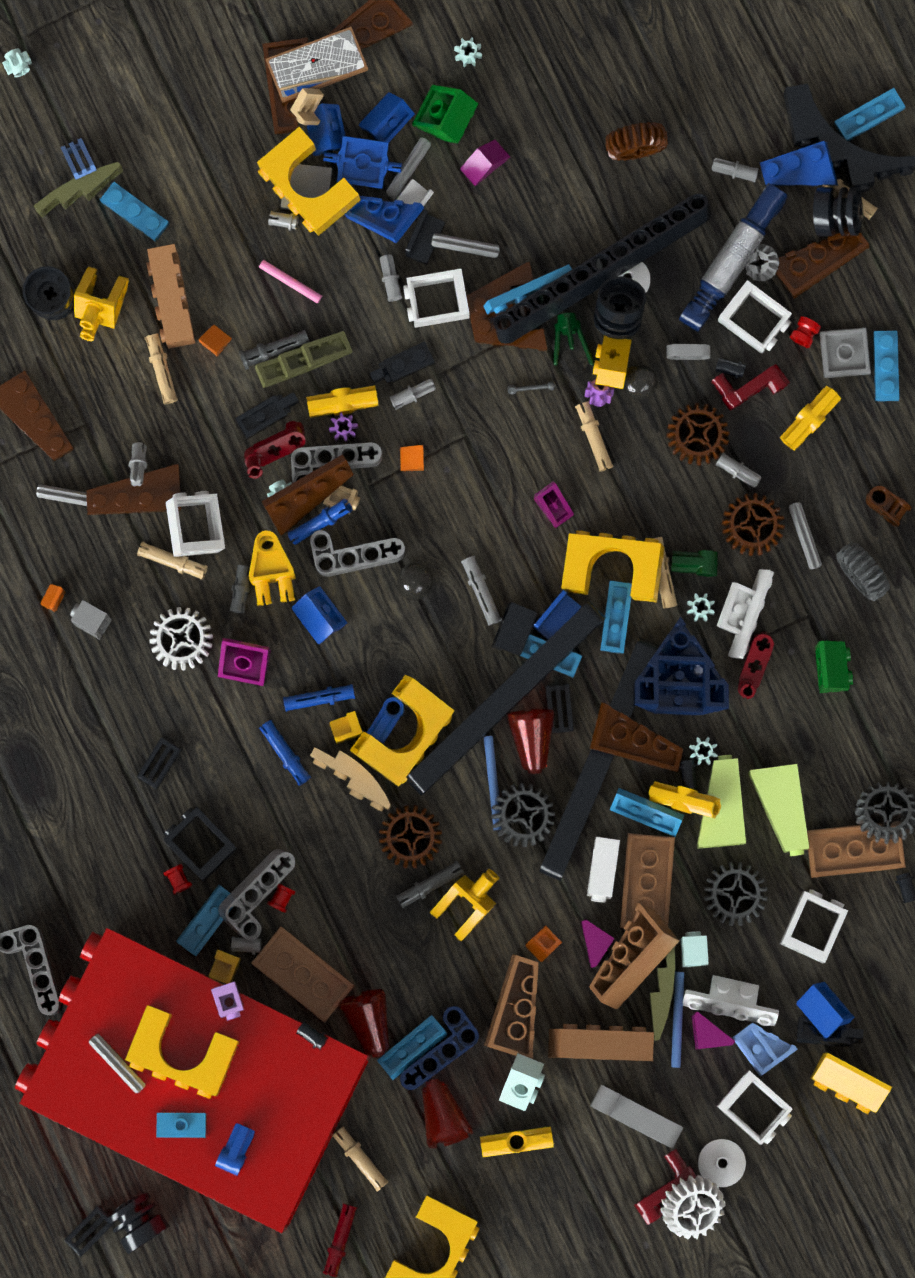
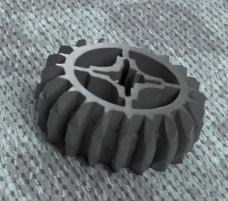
M851 542L837 553L836 558L840 568L867 599L876 601L878 598L883 597L890 589L889 581L883 570L859 544Z
M887 781L885 787H882L878 782L876 783V789L869 786L867 788L868 793L862 792L861 799L857 800L856 806L858 808L855 809V815L858 817L856 818V823L862 824L860 827L861 832L868 831V839L873 835L876 836V843L882 838L886 845L889 843V839H892L896 844L899 837L905 840L907 833L912 834L914 831V795H906L908 790L906 787L899 790L898 783L894 787H890V783ZM884 799L881 804L869 807L876 800ZM892 800L897 801L902 806L894 804ZM886 805L888 806L887 811H889L888 821L885 813ZM900 819H905L898 826L891 827L892 822L900 821ZM873 820L881 822L882 826L876 824Z
M520 783L518 790L515 785H511L510 793L506 789L502 791L504 798L496 797L495 800L501 805L492 806V809L498 811V814H492L491 819H498L499 821L493 824V828L500 826L502 829L497 833L498 836L507 834L504 842L507 843L513 838V846H518L521 840L522 847H527L529 840L530 844L534 846L536 845V838L539 841L544 840L541 832L544 834L551 832L546 825H554V822L549 820L548 817L555 816V812H548V808L552 807L553 803L545 804L544 801L549 796L546 794L540 797L542 789L538 788L533 793V785L530 784L525 791L524 783ZM520 796L533 800L537 806L532 808L526 806L524 800L521 801ZM511 799H513L515 803L513 804L514 813L506 818V807ZM520 809L523 813H528L530 811L533 812L529 814L528 817H526L525 819H513L514 817L518 816L519 813H521L519 811ZM540 813V823L533 832L532 818ZM509 824H519L526 834L515 832L510 828Z
M729 862V870L727 871L724 865L719 866L722 874L714 870L712 875L716 879L707 878L706 882L712 885V888L704 887L705 892H711V896L704 897V901L712 900V904L706 907L707 910L715 907L717 911L712 916L715 918L720 913L722 915L721 923H724L726 917L730 918L729 926H733L734 919H737L738 925L742 926V918L744 917L748 923H751L752 918L750 914L757 918L760 915L755 909L764 910L765 908L759 901H767L768 899L766 896H761V892L768 890L767 887H759V884L765 881L764 878L757 881L755 877L759 874V871L756 870L751 875L749 873L751 865H748L744 871L742 870V862L738 863L737 869H734L733 863ZM735 875L730 888L717 887L724 877ZM742 876L751 882L755 893L743 889ZM737 885L739 892L741 891L742 895L747 896L738 897L734 904L733 896L730 897L729 893L724 892L733 891ZM716 895H721L729 900V912L720 906ZM741 900L754 901L747 911L736 914Z

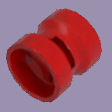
M801 316L797 323L798 328L793 330L790 339L803 347L810 348L813 343V335L818 334L821 326L815 321Z

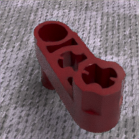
M777 364L771 366L738 390L733 389L723 373L711 381L723 397L722 401L729 411H732L765 387H768L774 395L790 384Z
M289 421L286 423L283 431L253 444L252 447L244 452V461L250 478L257 479L261 477L263 472L261 466L291 454L294 450L305 445V430L301 422ZM274 445L278 447V450L270 449V446Z
M761 631L753 636L750 649L738 678V693L746 699L754 697L774 647L772 637L765 631ZM763 638H767L766 641L767 643H769V645H764L763 648H759L760 646L759 643H757V641H762ZM755 660H759V665H762L761 669H756L755 672L751 671V666L748 667L749 662L754 663ZM750 686L752 690L749 693H745L743 691L744 688Z
M677 1149L664 1156L674 1171L675 1178L634 1204L647 1225L663 1216L659 1203L662 1202L661 1199L668 1198L665 1191H672V1184L676 1186L680 1184V1178L687 1181L689 1175L694 1179L697 1177L692 1168L686 1165Z

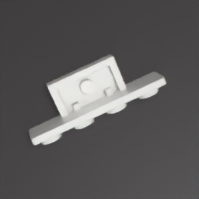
M760 569L752 589L732 582L717 623L718 627L735 634L728 654L731 658L743 659L744 655L748 652L751 635L757 627L756 621L764 607L767 591L773 582L774 572L771 570Z
M715 975L712 976L709 994L686 990L683 998V1006L689 1007L692 1010L712 1012L715 1015H725L741 1021L756 1022L763 1026H775L779 1014L778 1010L756 1005L759 985Z

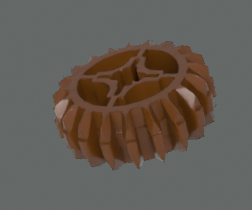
M660 123L632 124L623 128H617V130L612 131L606 136V151L611 159L618 161L641 159L650 155H656L657 152L664 150L668 145L667 131L665 132V127Z
M695 403L694 410L691 409L689 404L686 405L687 413L682 409H678L677 413L680 418L673 415L671 420L675 424L670 423L667 427L674 432L666 434L667 438L674 439L668 442V446H677L672 452L673 455L681 452L679 460L683 461L685 457H688V465L692 464L693 459H697V466H701L702 459L705 460L707 465L710 464L709 456L717 460L719 458L717 452L724 453L725 451L721 445H728L729 442L722 437H727L730 434L729 431L722 430L728 426V423L719 422L723 419V414L715 417L716 408L708 412V404H705L703 410H700L699 403ZM701 417L709 422L697 424L690 418ZM685 423L689 435L681 442L679 428ZM715 427L717 441L711 446L707 433ZM694 430H704L701 439L692 438ZM697 444L702 449L705 448L706 451L695 452L687 447Z
M757 493L753 494L752 500L749 499L748 494H744V502L737 497L735 499L737 506L732 503L728 505L732 512L724 511L723 515L729 519L722 520L721 522L722 525L728 526V528L722 530V534H730L725 541L727 543L732 540L735 541L731 547L733 550L738 545L741 546L740 554H743L745 549H749V556H753L754 549L757 550L758 556L763 554L762 548L766 552H770L771 547L769 543L776 547L778 542L775 538L781 539L783 537V534L777 530H784L785 525L778 523L784 520V516H776L781 510L780 507L772 509L771 507L775 501L771 500L766 504L767 496L765 495L762 496L761 501L757 500ZM752 507L765 511L769 517L757 516ZM745 509L746 520L739 525H734L737 513ZM750 518L753 520L754 523L760 524L757 525L756 532L755 530H753L752 526H746L750 523ZM772 524L771 534L768 538L761 541L760 529ZM737 532L748 533L754 543L743 540Z
M405 805V813L401 814L400 809L396 808L398 816L394 817L393 814L389 813L388 817L392 821L389 823L383 820L382 824L388 828L387 830H379L380 834L386 835V838L379 839V843H387V846L382 848V852L390 850L391 853L387 856V859L391 860L396 856L397 858L394 863L396 866L403 860V867L405 869L408 867V862H412L413 868L416 869V861L420 860L422 866H425L424 858L426 856L431 861L434 859L430 854L431 851L439 853V849L434 847V844H442V840L435 839V836L442 835V830H434L440 823L439 821L430 822L435 817L434 814H430L427 818L425 817L427 813L426 808H423L421 814L417 813V805H414L413 812H409V806ZM412 818L423 821L430 831L416 830L413 827ZM405 819V830L401 834L391 836L394 826L399 821ZM408 825H410L414 835H422L417 836V840L414 839L413 849H411L409 840L404 839V835H408L406 833L409 831ZM425 838H430L428 847L417 855V843ZM392 843H405L409 848L410 856L399 853Z

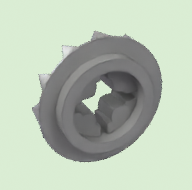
M759 244L745 265L746 274L753 280L767 281L777 272L779 259L772 247ZM759 257L764 261H768L761 265V269L760 266L754 265L756 261H759Z

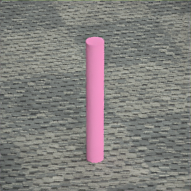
M263 260L261 262L260 269L317 304L320 302L322 295L267 261Z

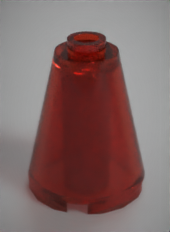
M531 709V711L525 712L524 710L509 712L507 719L522 768L528 770V774L542 773V769L547 766L554 711L552 709Z
M367 990L361 992L362 995L357 997L352 995L339 1002L340 1009L365 1053L372 1055L373 1058L386 1054L385 1050L389 1048L386 994L384 990Z
M439 1079L426 1082V1087L422 1089L428 1147L432 1149L438 1148L437 1143H443L445 1147L467 1139L469 1137L468 1133L473 1134L472 1127L446 1083L440 1082Z

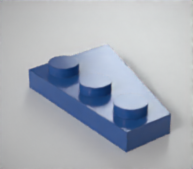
M826 141L760 162L765 185L770 183L774 186H838Z
M359 196L361 201L347 211L345 216L355 223L397 243L424 207L421 203L417 202L405 204L400 200L388 202L383 201L382 198Z

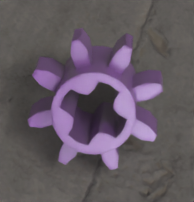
M594 379L593 382L588 381L584 396L589 398V404L602 407L606 403H611L614 387L597 385L596 379Z
M340 413V418L337 420L335 418L331 419L335 427L329 428V431L332 433L336 432L334 437L336 441L339 438H343L345 443H347L348 437H356L353 429L358 428V424L351 423L353 420L352 415L346 418ZM347 424L348 431L343 430L340 432L339 425L344 426Z

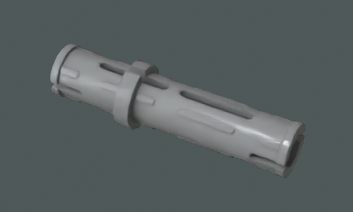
M471 556L462 560L461 563L469 578L468 584L472 586L488 626L502 621V618L486 585L485 574L482 575L475 559L476 557Z

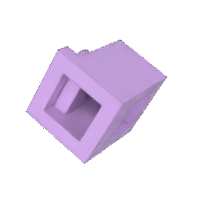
M236 982L211 989L221 1018L226 1016L228 1021L241 1016L240 1011L245 1009ZM229 997L234 1000V1004L231 1007L225 1005V1000Z

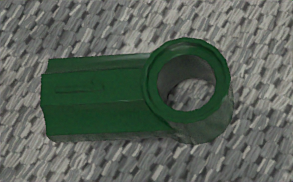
M709 550L672 552L671 572L696 573L698 576L705 577L717 576L718 552Z

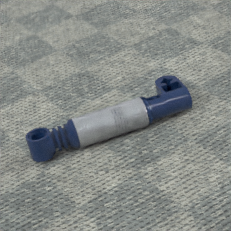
M770 183L766 185L747 217L739 221L728 241L724 243L725 245L721 248L711 266H709L710 268H708L706 274H704L705 276L700 281L701 286L699 289H701V292H696L698 296L693 297L695 301L691 300L688 303L679 321L696 332L701 330L710 316L709 310L714 309L712 305L716 306L717 304L715 300L719 301L720 298H724L727 295L728 291H730L729 289L735 283L734 281H736L738 275L744 269L743 267H745L747 261L752 256L751 254L755 252L760 242H762L766 227L773 217L775 218L788 199L787 194Z

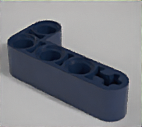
M451 1006L445 1010L443 1015L445 1024L453 1034L401 1074L400 1082L405 1089L414 1090L478 1042L479 1033L459 1007ZM452 1010L458 1011L461 1015V1019L457 1024H451L447 1020V1015ZM466 1029H470L475 1033V1039L471 1043L462 1041L461 1035ZM446 1044H453L456 1048V1053L451 1058L445 1057L442 1053V1049ZM427 1058H433L437 1062V1067L432 1072L426 1071L423 1067V1063ZM419 1065L421 1072L427 1077L422 1079L420 1075L415 1079L416 1084L414 1086L411 1083L406 1085L404 1081H406L407 1077L405 1075L407 1073L414 1075L418 1072L414 1067Z

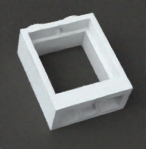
M462 269L407 278V285L403 286L405 299H410L411 307L407 308L409 322L414 321L415 328L469 319V308ZM454 281L459 311L419 318L414 288Z
M747 280L720 314L718 322L759 353L763 354L766 349L770 351L778 341L775 338L780 331L784 333L792 322L789 319L792 313ZM749 295L781 319L763 343L731 321V318Z
M209 491L196 492L194 496H187V493L173 494V497L166 502L174 557L219 553L225 549L217 494H209ZM205 505L210 541L183 543L178 507Z
M596 837L587 891V896L592 897L591 901L605 903L606 899H611L620 840Z
M810 889L809 892H802L780 944L818 962L825 963L848 910L843 909V903L833 899L828 902L821 899L823 896L821 893ZM807 900L839 914L823 951L791 937Z
M750 1070L743 1075L717 1105L723 1113L759 1145H762L763 1142L768 1144L775 1137L776 1133L774 1130L778 1125L784 1126L792 1117L790 1114L792 1108ZM751 1083L755 1084L782 1109L760 1135L729 1109Z

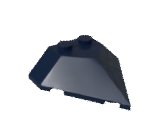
M681 617L636 679L635 705L654 714L704 715L728 709L729 685L716 671L715 665L695 636H692Z

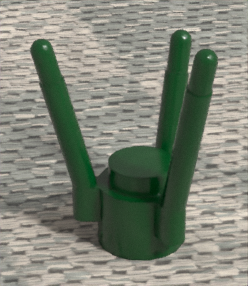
M575 313L558 315V323L554 324L556 333L553 364L558 365L561 332L562 335L568 336L570 349L573 350V334L577 331L589 363L593 366L594 361L583 335L580 321L576 320Z

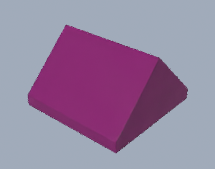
M223 638L218 677L264 686L271 654L270 648Z
M699 1012L693 1013L692 1024L695 1049L734 1044L735 1041L703 1015Z

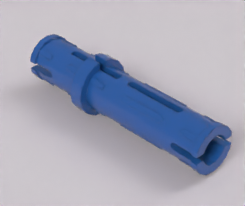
M342 499L334 506L324 508L319 515L289 531L288 537L290 541L295 539L292 543L297 545L314 532L328 525H334L339 518L352 512L351 504L345 505L348 500Z
M353 684L337 688L330 686L326 690L283 697L287 712L289 710L327 703L334 705L337 701L355 699Z
M272 720L260 726V731L284 763L283 767L285 770L288 769L299 786L307 782L311 776L300 763V757L294 754L276 729Z

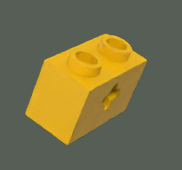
M604 335L603 344H598L595 357L600 358V361L595 360L593 374L597 375V385L623 389L631 340L613 339Z

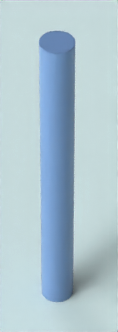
M485 736L483 738L492 814H498V811L492 809L493 805H500L495 800L499 796L493 736ZM492 819L493 824L499 822L498 819ZM500 826L493 828L494 830H502Z
M675 972L671 1067L681 1068L684 972Z

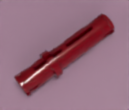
M344 1203L342 1204L343 1207L331 1248L328 1247L327 1250L329 1255L323 1274L338 1277L342 1257L346 1256L344 1251L357 1207Z

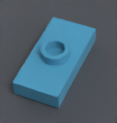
M157 1113L156 1137L206 1138V1113Z

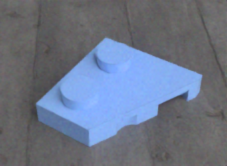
M751 1023L732 1037L759 1076H762L798 1050L796 1046L782 1041L778 1036L764 1031L763 1028L754 1023Z

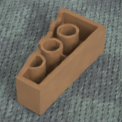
M175 244L147 249L150 261L146 262L148 274L153 276L154 284L151 285L153 298H157L159 305L155 307L157 320H162L163 329H159L162 343L166 342L168 349L195 344L183 275Z
M638 903L635 908L637 912L632 921L628 920L624 929L626 931L622 938L613 945V951L609 960L603 962L589 986L601 1003L614 1009H618L679 942V939L656 911L641 903Z
M512 955L484 1046L515 1056L519 1053L533 1059L538 962Z
M563 1024V1029H549L548 1058L653 1061L654 1032H646V1027H632V1031H623V1026H609L608 1031L600 1030V1025H586V1030L577 1029L576 1024Z

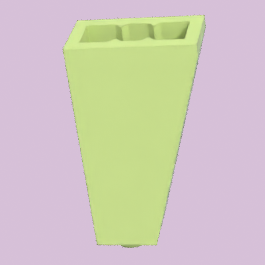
M732 755L718 756V760H714L712 764L707 795L721 799V809L716 818L702 815L697 849L746 844L738 758L732 759Z
M797 764L750 770L749 778L783 852H790V856L804 855V850L809 849Z

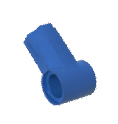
M396 697L388 698L367 733L384 744L405 712L402 701ZM391 703H398L400 705V711L395 715H391L387 711L388 705Z
M236 1123L226 1146L222 1148L215 1166L238 1176L246 1159L245 1154L256 1131Z

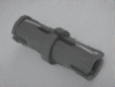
M237 565L236 579L231 589L233 591L231 612L245 613L247 594L250 593L249 566Z

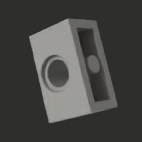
M83 600L80 605L77 603L70 613V616H72L71 621L76 627L99 640L112 620L107 613Z

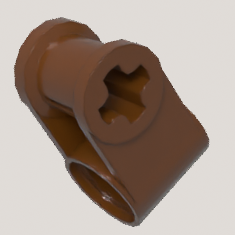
M883 486L874 487L866 495L867 505L895 527L900 526L902 517L907 511L912 509L905 500L894 495ZM874 492H878L883 496L882 503H876L873 500L872 495Z

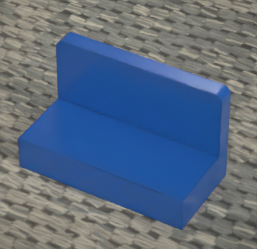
M389 92L360 122L359 126L361 129L369 132L376 141L390 142L415 113L402 98Z
M322 103L317 106L314 112L320 123L307 126L309 138L316 148L313 152L314 156H319L327 151H340L342 139L345 136L339 105Z
M320 586L306 593L292 606L293 612L317 644L323 643L332 633L342 629L347 624V621Z
M563 590L534 624V629L549 640L582 606Z
M825 982L813 984L796 1003L824 1038L830 1037L839 1026L849 1024L855 1018Z

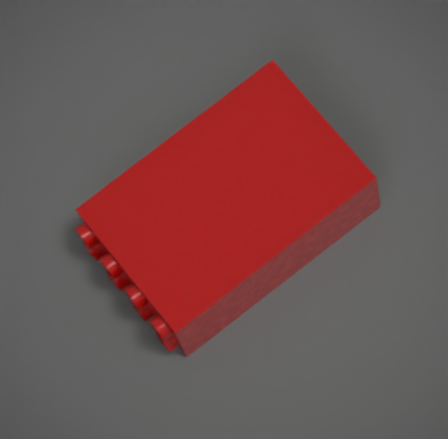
M106 928L103 936L92 932L80 955L81 959L89 962L82 978L71 975L59 996L58 1001L68 1006L61 1021L49 1019L38 1038L36 1045L46 1049L39 1065L27 1063L16 1082L15 1089L24 1093L19 1104L283 1233L287 1230L371 1056L328 1035H325L328 1037V1040L322 1049H314L310 1042L296 1034L302 1024L301 1022L240 992L245 1010L240 1011V1017L227 1021L226 1016L220 1017L211 989L223 986L224 984L111 929ZM230 997L227 998L225 1005L227 1007L233 1006L234 1000ZM149 1005L172 1014L162 1038L161 1051L165 1061L177 1070L186 1071L197 1067L204 1060L215 1032L240 1042L219 1095H212L211 1099L198 1095L199 1089L189 1086L188 1090L174 1085L176 1080L169 1077L165 1081L153 1077V1071L144 1068L143 1072L131 1068L146 1085L139 1093H135L89 1044V1040L94 1035L99 1034L129 1066L131 1062L125 1059L145 1009ZM157 1113H206V1138H157ZM236 1123L256 1131L247 1149L246 1159L238 1176L215 1166L222 1148L226 1146Z

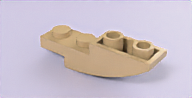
M314 747L310 755L314 759L313 764L324 770L326 767L335 770L333 775L346 781L347 777L351 779L347 785V788L351 790L350 795L359 800L365 797L372 801L370 806L381 812L384 808L388 811L390 810L391 805L378 782L361 764L342 751H339L336 758Z

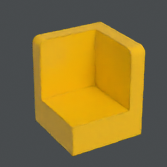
M355 711L330 722L336 744L361 736L362 730Z
M217 950L209 977L226 984L231 983L241 959Z

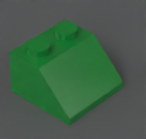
M432 85L412 125L443 141L458 144L464 135L470 119L474 115L478 103L461 89Z
M819 641L815 646L819 693L848 691L850 689L849 685H853L852 671H848L847 662L851 661L850 648H846L845 642Z

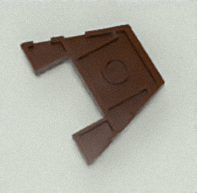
M526 262L466 296L475 343L547 351L543 329L530 331L512 343H501L497 338L493 325L494 319L499 314H495V312L487 314L483 307L488 300L510 291L511 288L519 287L532 281L533 275L530 262ZM513 303L507 305L508 309L514 306Z

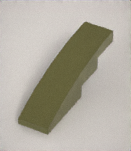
M119 162L96 168V171L79 179L73 178L34 205L36 212L43 218L59 203L66 210L82 195L90 201L123 172L122 166Z
M342 331L303 344L300 348L280 354L277 358L256 364L255 370L263 388L331 363L351 354L353 351L345 332Z
M675 946L665 956L666 968H657L659 992L649 993L654 1041L660 1040L672 1000L675 976Z

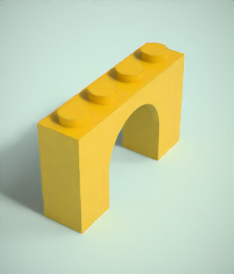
M298 127L257 162L260 168L258 173L266 182L270 180L274 184L272 189L280 199L285 197L288 200L289 204L287 206L295 216L301 215L304 219L302 223L310 233L315 231L319 236L361 200L359 194L345 178L341 179L325 194L315 198L303 197L292 189L291 175L294 169L316 150L312 140Z
M576 531V534L569 533L561 589L567 593L588 595L591 571L596 560L608 552H622L631 558L634 568L631 598L638 601L657 603L665 547L659 543V540L653 538H645V541H636V538L632 536H622V539H617L607 533H599V536H590V532Z
M407 675L403 677L391 694L406 704L416 716L417 731L412 741L402 748L388 749L373 736L363 731L350 749L357 757L397 786L407 781L406 777L410 774L412 768L422 761L424 752L436 742L438 733L442 727L450 723L452 714L455 711L418 681Z
M147 1005L125 1059L131 1062L129 1067L143 1072L144 1068L153 1071V1077L163 1081L169 1077L176 1080L174 1085L188 1090L189 1086L199 1089L198 1095L211 1099L212 1095L218 1096L240 1041L215 1032L204 1060L191 1070H177L165 1061L161 1051L162 1038L172 1014Z
M427 1195L416 1218L436 1227L445 1234L450 1245V1255L447 1262L435 1272L421 1273L394 1260L385 1278L456 1277L458 1271L455 1270L458 1261L463 1263L469 1251L465 1247L469 1239L474 1241L480 1229L476 1226L478 1221Z

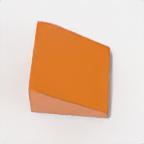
M213 325L199 338V343L218 357L232 338Z
M423 445L400 447L401 471H424Z
M50 584L41 601V605L54 612L57 611L66 593L65 590L60 586Z
M545 926L526 944V948L540 962H543L562 942Z

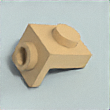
M302 88L290 110L300 124L308 126L320 123V120L314 114L324 96L320 89Z
M341 485L324 500L323 504L332 507L342 499H347L348 502L345 505L350 503L352 510H356L360 501L358 490L354 488L352 490Z

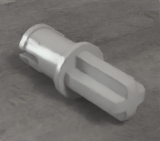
M715 158L712 164V171L730 175L732 179L737 177L753 181L754 183L759 169L739 164V161L735 163L720 158Z
M390 254L380 257V263L383 273L382 282H385L387 299L389 302L402 299L398 282L400 276L396 273L393 256Z
M428 379L413 387L409 385L407 389L390 396V400L395 410L413 401L416 403L417 398L434 391L436 387L433 381Z
M141 442L132 445V458L129 461L132 486H141L143 484L144 470L147 468V462L145 461L147 446Z
M722 453L716 463V466L732 474V478L735 479L737 477L753 488L761 480V476L745 467L743 462L739 463L725 453Z

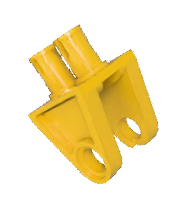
M92 267L86 269L74 294L75 317L82 319L80 321V325L83 327L80 333L81 338L93 341L99 325L115 328L127 292L129 278L119 276L108 299H100L92 296L97 280V269Z
M262 531L255 538L249 571V580L252 586H255L257 606H264L263 596L265 597L266 605L272 604L269 583L278 582L280 602H287L286 592H288L289 602L294 601L292 580L296 579L293 567L277 536L271 531ZM265 542H273V546L270 549L262 548Z
M488 869L474 883L464 875L449 889L431 910L430 914L435 918L440 917L458 896L461 898L464 896L473 904L472 908L475 912L455 933V936L462 941L496 905V902L487 895V892L500 879L493 870Z

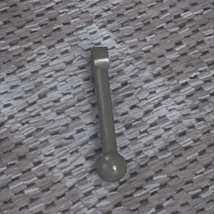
M550 381L547 384L520 387L509 385L507 390L511 395L517 391L547 388L554 390L556 384Z

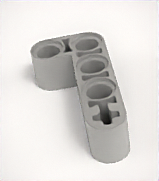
M371 442L298 448L291 455L292 481L294 483L325 465V463L319 461L320 455L324 453L332 456L331 461L345 452L354 453L355 458L348 462L351 469L378 466L382 461L381 448L376 443ZM360 450L362 455H366L362 456V461H359L358 451ZM370 450H374V453L378 454L374 455L372 460L367 456ZM298 456H307L308 462L305 465H298L296 463Z
M318 530L310 538L317 572L324 577L398 562L405 555V546L397 538L335 551L331 537L326 531ZM319 537H324L328 540L327 545L323 548L315 545V541ZM392 545H396L398 549L401 548L398 550L397 555H393L392 552H386V558H382L380 547H384V551H390ZM376 550L378 557L375 560H368L365 557L366 552ZM353 555L355 562L352 565H345L342 562L343 557ZM328 559L333 563L329 570H322L320 568V563L323 560Z
M281 849L273 850L220 904L218 909L220 917L236 934L247 940H254L259 937L261 925L252 916L251 912L295 867L294 856ZM281 857H283L282 861L284 862L282 865H280L281 861L279 860ZM268 872L269 879L267 882L262 883L261 878L263 874ZM251 889L252 897L246 900L245 893ZM232 906H235L236 913L232 917H229V909ZM247 923H251V930L248 933H244V926Z
M26 925L1 933V952L13 954L23 951L40 1012L50 1016L57 1014L61 1010L62 1003L58 1001L60 995L41 930L38 927ZM29 930H34L37 935L32 943H28L25 939V934ZM11 936L14 944L12 948L6 950L2 945L3 939ZM36 952H40L43 956V961L38 966H35L31 961L32 955ZM46 975L49 978V985L42 989L38 985V979L40 976ZM53 991V994H48L50 1001H55L52 1011L44 1007L48 1000L45 995L41 996L40 993Z
M600 1085L590 1105L594 1109L672 1149L683 1130L682 1126L603 1085Z

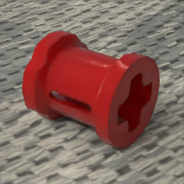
M182 864L163 873L165 877H168L174 889L172 891L174 895L192 886V883L188 882L182 870L184 868Z
M278 884L271 901H268L267 905L286 913V906L291 896L295 895L296 892Z

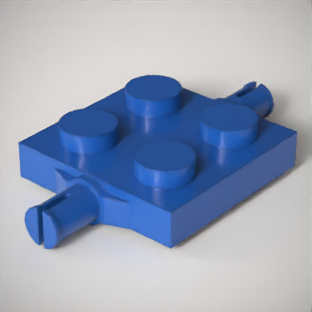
M343 136L342 147L338 154L324 153V156L333 157H324V162L337 163V182L345 178L349 184L383 189L387 171L399 173L402 171L400 168H393V166L402 167V163L389 162V142Z

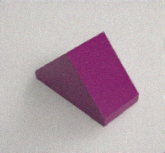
M493 140L477 148L460 170L474 186H477L507 161L510 156L496 140Z
M554 481L534 495V501L555 528L574 515Z
M584 920L581 921L590 967L595 968L615 938L589 921Z

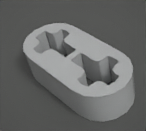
M706 344L667 345L666 358L672 360L710 359L711 346Z

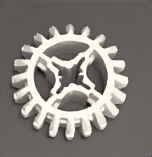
M177 607V615H174L173 611L169 609L168 614L170 617L166 619L161 614L160 618L163 620V623L154 622V625L159 629L150 630L152 635L157 636V638L149 640L151 644H157L151 650L153 653L160 651L156 659L160 661L165 657L163 665L166 667L172 661L173 670L177 669L178 663L181 664L183 671L186 670V663H189L193 669L195 668L193 660L196 659L198 663H203V660L199 657L200 654L206 657L209 656V653L204 648H212L213 645L206 642V640L213 639V635L205 634V632L209 631L211 626H202L207 620L205 617L197 620L199 617L198 611H195L190 616V608H186L185 614H182L181 607ZM177 621H188L187 624H184L178 630L168 627ZM194 625L197 626L200 632L199 645L190 639ZM164 633L172 638L169 653L163 647ZM186 633V636L184 637L187 639L188 643H184L181 641L179 644H176L178 640L173 634L182 636ZM183 648L194 650L188 656L175 657L176 653H179Z
M689 1175L687 1181L680 1178V1184L677 1186L672 1184V1191H665L668 1198L661 1199L664 1205L660 1208L663 1214V1221L667 1224L669 1230L679 1237L683 1235L684 1238L689 1239L692 1235L698 1239L700 1233L707 1236L708 1229L714 1230L713 1225L721 1223L718 1216L725 1215L722 1209L726 1206L723 1200V1193L719 1190L717 1184L707 1177L703 1179L702 1176L697 1175L694 1179ZM697 1194H705L708 1195V1197H698ZM683 1216V1218H689V1220H680L678 1217Z

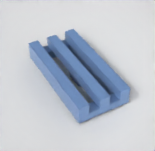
M82 138L77 140L78 144L69 143L70 147L67 149L65 145L60 147L75 179L96 171V167ZM82 149L86 157V160L90 166L87 169L85 168L81 160V157L78 153V150ZM71 153L74 154L82 170L78 173L69 156Z

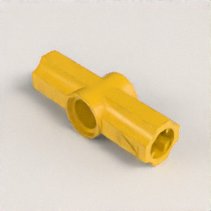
M375 385L357 389L339 388L327 394L306 397L310 418L329 414L340 415V413L346 415L358 409L379 406Z
M828 386L823 388L815 399L795 417L796 420L780 436L783 443L795 451L810 433L813 434L825 421V417L841 400L838 393Z
M655 781L649 790L650 801L670 806L674 810L688 814L696 813L716 818L721 809V799L698 793L696 790L683 786L674 787Z
M551 1126L480 1137L483 1157L554 1147ZM514 1135H519L524 1140L523 1146L519 1149H514L510 1145V1139Z

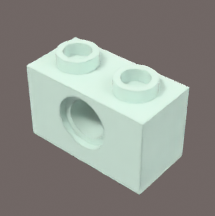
M701 931L686 932L685 937L680 939L682 967L708 965L707 935L701 936Z
M517 1053L499 1101L526 1111L528 1103L534 1104L539 1090H536L535 1087L540 1088L545 1077L541 1073L544 1064Z

